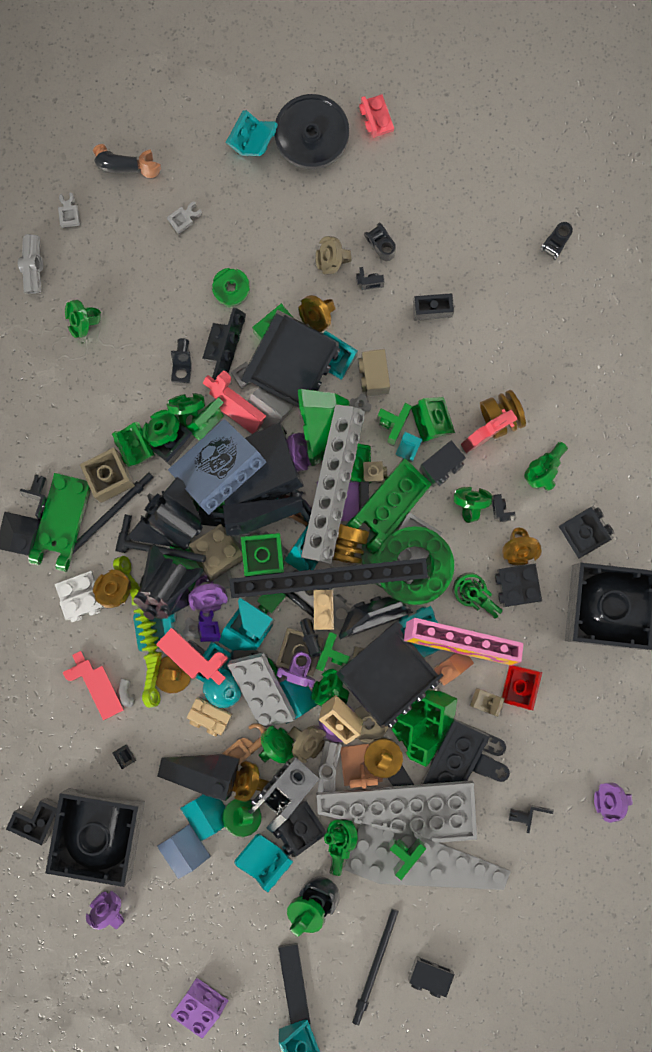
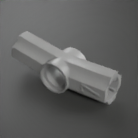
M31 234L24 235L22 257L18 259V268L23 273L24 293L27 294L41 292L40 271L43 269V260L40 256V237Z
M325 740L319 765L318 792L335 791L336 768L342 743ZM329 766L333 772L330 775H325L322 773V768Z

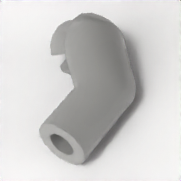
M121 678L117 697L122 706L132 707L134 705V698L130 697L127 692L130 681Z

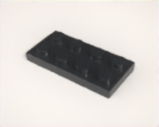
M453 719L421 784L468 781L490 736L461 721Z

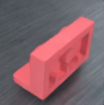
M381 94L366 99L365 96L361 97L359 109L361 115L366 117L365 126L367 132H371L373 138L393 132L394 126L383 95Z

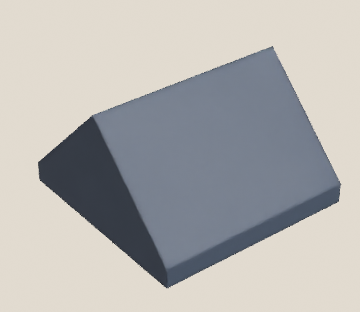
M190 824L157 845L178 879L192 872L211 857Z

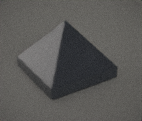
M127 744L112 752L121 769L136 761Z

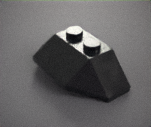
M381 596L374 597L367 604L364 601L353 605L354 609L348 612L339 638L341 640L398 620L406 615H410L413 613V610L404 603L389 596L381 598Z

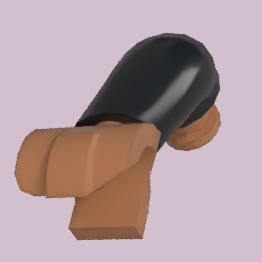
M98 144L93 149L96 156L94 162L104 172L129 173L139 172L138 169H140L142 175L147 178H154L160 173L161 164L152 162L151 150L143 152L139 156V160H137V157L113 154L107 150L104 144Z

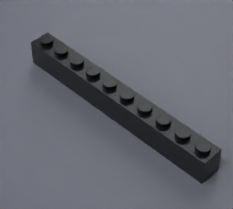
M427 558L231 578L229 582L231 598L424 579L429 578Z

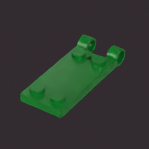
M404 458L345 526L358 529L364 522L376 533L366 545L372 553H375L430 488L432 483Z
M54 473L35 544L30 552L29 563L41 565L45 550L61 553L56 561V570L68 571L90 493L87 480Z

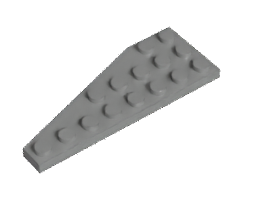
M473 780L316 793L317 809L320 815L336 819L342 818L354 821L357 824L363 823L374 828L400 834L405 833L416 838L422 837L438 843L477 840Z
M363 823L360 824L357 831V845L354 850L350 851L349 859L346 860L343 870L379 884L504 890L511 872L506 868L450 846L421 837L419 839L425 844L426 850L405 877L400 880L395 876L393 868L401 859L389 850L388 843L392 838L396 841L401 839L410 848L417 838L405 833L400 834L374 828Z

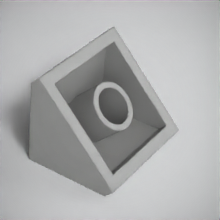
M261 387L254 391L248 400L250 404L266 415L261 426L263 429L279 422L282 423L295 406Z

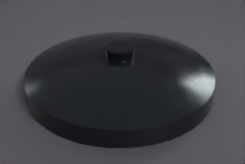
M305 94L295 97L287 102L277 115L275 122L278 126L274 135L277 148L288 162L303 169L327 167L340 158L347 147L349 123L346 114L335 101L326 96Z

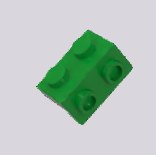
M134 422L121 431L112 433L114 443L119 448L122 460L127 467L138 466L155 456L149 442L143 437L139 422Z

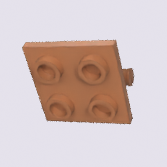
M369 744L341 747L344 786H350V788L362 787L365 789L366 786L378 785V782H383V778L371 774L365 765L364 753Z

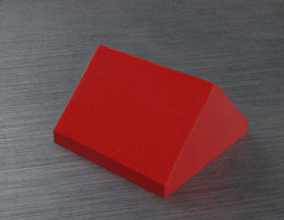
M509 665L502 694L504 703L533 711L543 672Z

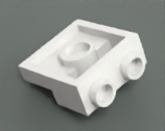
M92 571L55 584L65 620L76 622L83 619L82 615L89 613L92 616L100 613V609L104 608L95 600V594L93 593L95 578Z

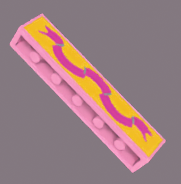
M413 618L406 622L404 641L511 666L522 661L524 643L418 618Z

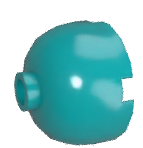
M220 668L218 671L226 679L218 685L212 678L210 680L206 678L203 684V693L207 701L218 708H228L239 701L242 692L231 671L228 668Z

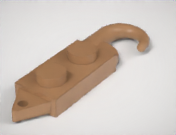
M259 723L251 724L248 727L249 729L258 728L261 731V735L266 730ZM261 736L254 743L247 738H241L222 754L240 758V765L262 746Z

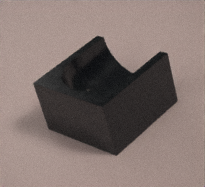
M582 562L572 565L565 641L637 650H652V570Z
M71 788L59 794L45 874L125 887L132 878L145 801H121L99 798L76 791L77 789Z

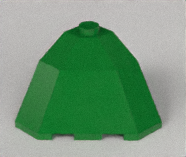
M299 389V406L304 421L303 429L305 440H307L308 457L311 466H316L324 458L335 405L350 406L348 399L336 393Z
M427 690L425 692L427 695L419 702L414 701L411 704L413 708L405 715L401 713L397 717L398 721L391 728L398 741H402L407 751L405 753L408 758L425 767L428 766L438 751L456 713L457 698L442 691Z

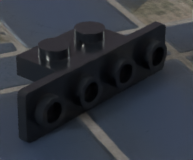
M233 307L228 325L212 324L202 359L216 362L212 376L214 380L223 370L229 374L246 317V313L238 308Z

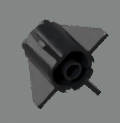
M176 477L165 491H161L162 495L158 493L155 496L150 493L147 495L149 503L144 509L147 513L145 517L141 515L139 523L129 533V538L137 542L181 548L182 550H186L189 547L190 540L194 535L200 534L203 526L200 525L201 518L189 493L185 490L186 486L183 480Z
M152 544L148 550L140 590L133 599L134 603L144 612V616L150 620L154 618L168 619L170 615L189 606L188 598L191 592L188 590V587L204 572L203 568L186 569L181 563L179 565L172 563L174 560L165 558L155 544Z

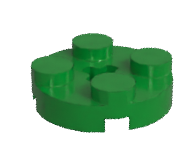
M230 268L219 271L215 275L212 284L214 297L219 303L227 307L243 303L250 293L249 280L245 273L239 269ZM228 283H230L231 285H233V284L236 285V286L234 287V288H235L234 291H231V290H230V291H227V290H226V289L228 288V286H227Z
M160 410L150 416L151 420L149 423L145 422L142 429L143 437L153 447H157L169 441H174L177 438L179 420L174 414L169 413L168 410Z

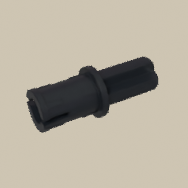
M305 618L300 621L304 635L303 641L306 642L309 656L317 657L322 654L317 640L318 634L314 631L311 619Z

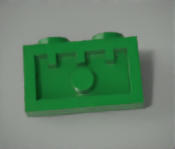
M219 397L210 402L186 427L199 441L224 417L219 408L224 402Z

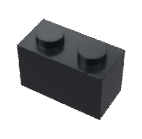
M453 293L414 296V320L452 318L454 314Z
M416 956L408 981L414 989L420 991L425 989L430 991L432 996L441 998V996L447 997L455 974L449 968Z

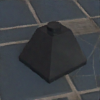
M4 512L0 527V550L30 556L41 520Z

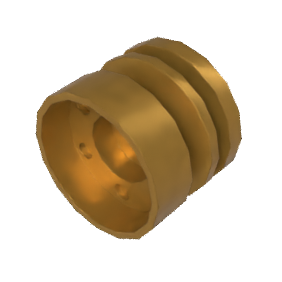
M512 390L506 391L505 395L502 393L498 395L499 404L493 397L480 402V409L485 424L502 415L503 409L506 412L512 409L517 420L513 422L515 426L512 428L509 425L510 429L514 432L517 430V426L520 429L526 426L523 407ZM507 427L501 429L493 438L497 439L507 435Z
M340 524L332 559L348 564H361L362 558L354 555L355 553L364 554L363 550L357 548V544L367 543L369 531Z

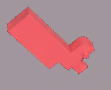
M223 370L216 380L207 375L203 384L211 389L209 393L215 399L219 397L224 402L219 407L220 410L251 434L257 432L262 426L266 415L228 387L231 382V376Z
M503 409L502 415L491 420L463 441L460 445L467 454L483 445L501 429L509 425L511 428L515 426L513 422L517 420V417L512 409L507 412Z
M171 628L156 644L192 679H195L199 673L208 680L212 678L218 685L226 679L218 671L229 659L225 654L216 653L208 661L174 628Z
M81 651L73 654L76 666L63 672L66 680L74 681L83 677L103 720L124 711L103 666L93 670L90 661L85 660Z

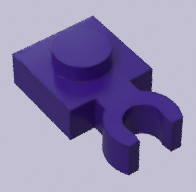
M212 610L209 611L208 617L203 615V611L199 612L198 620L200 622L197 627L200 642L220 641L221 635L218 621H212L214 617Z

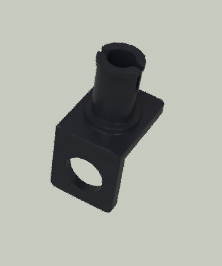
M180 338L177 340V351H171L173 363L171 382L190 383L192 361L188 351L189 340ZM185 370L187 375L184 378H178L176 372Z
M35 475L30 490L20 489L19 492L23 497L40 501L35 516L38 520H41L47 501L46 496L41 494L46 478Z
M531 805V809L525 812L511 808L510 814L512 815L509 816V821L526 824L528 826L527 833L530 834L534 810L553 814L554 809Z

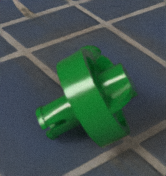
M558 442L550 453H545L530 463L524 477L531 487H544L547 491L555 487L556 483L553 479L558 473V467L561 464L560 458L568 450V447L563 442Z
M475 573L460 575L453 585L455 598L462 605L473 607L478 611L480 608L473 602L475 601L496 619L498 615L493 610L501 614L503 609L482 592L484 591L490 597L492 596V593L487 589L485 581ZM468 577L477 578V579H479V582H478L477 580H475V579H473V581H472V579H471V578H468ZM458 586H459L460 595H461V597L463 598L462 600H461V599L459 598V596H458V592H457Z
M346 819L332 821L324 836L325 843L329 844L328 852H330L329 854L332 857L329 873L335 876L342 875L344 859H349L350 851L354 850L358 841L357 830L353 822Z

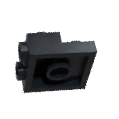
M594 505L559 526L578 559L614 538L612 536L614 534L613 528L609 523H604L602 520L604 517L603 512L599 507L595 508Z
M536 563L497 570L495 581L496 585H500L501 592L498 593L499 603L503 604V608L542 601Z
M304 801L273 832V835L277 839L281 838L284 843L282 848L288 856L296 857L323 838L327 832L308 802Z

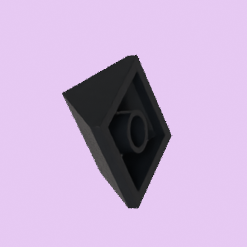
M180 423L177 431L178 436L174 441H169L157 447H153L150 444L152 451L170 466L195 439L193 433Z

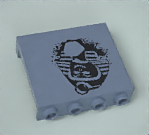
M223 419L173 464L168 471L175 478L179 477L183 480L186 486L185 490L209 515L260 469L266 461L232 425Z

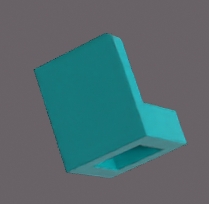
M404 432L396 451V456L413 462L422 439Z

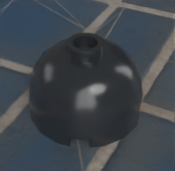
M321 876L308 880L299 893V896L303 897L302 899L309 901L311 898L319 903L325 912L324 917L327 914L332 915L340 900L339 889L332 880Z

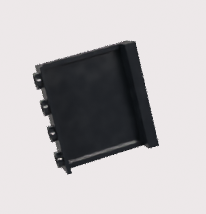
M277 309L247 365L241 381L246 384L251 382L300 408L298 390H319L322 384L320 379L323 375L326 376L331 368V365H329L332 358L336 359L340 352L338 348L339 342Z
M280 422L245 438L261 454L266 463L224 500L225 505L273 500L304 487L303 481L297 473L286 439L287 431Z
M398 621L388 627L335 673L381 728L392 727L398 721L397 717L401 713L403 715L408 713L413 708L411 704L414 701H421L427 695L425 692L429 688L434 689L441 683L439 679L443 676L442 673L437 674L411 642L404 641L405 635L400 630L402 625Z

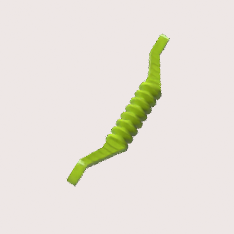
M126 556L117 557L113 561V568L123 572L131 582V603L134 606H138L134 603L133 599L140 590V586L130 574L131 562ZM137 608L133 612L140 613V616L135 618V620L142 621L137 628L144 630L138 635L145 636V639L141 640L140 643L147 644L146 647L142 648V651H148V654L143 656L146 661L147 675L142 700L146 707L152 708L158 706L161 700L155 685L163 653L156 652V649L159 647L154 644L159 637L152 635L157 632V629H151V626L155 625L156 622L149 621L144 616V612Z

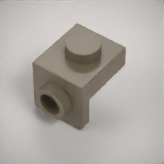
M383 461L363 463L365 482L376 481V483H383L384 478L388 477L387 466L383 467Z
M476 688L470 706L498 717L503 708L504 698Z

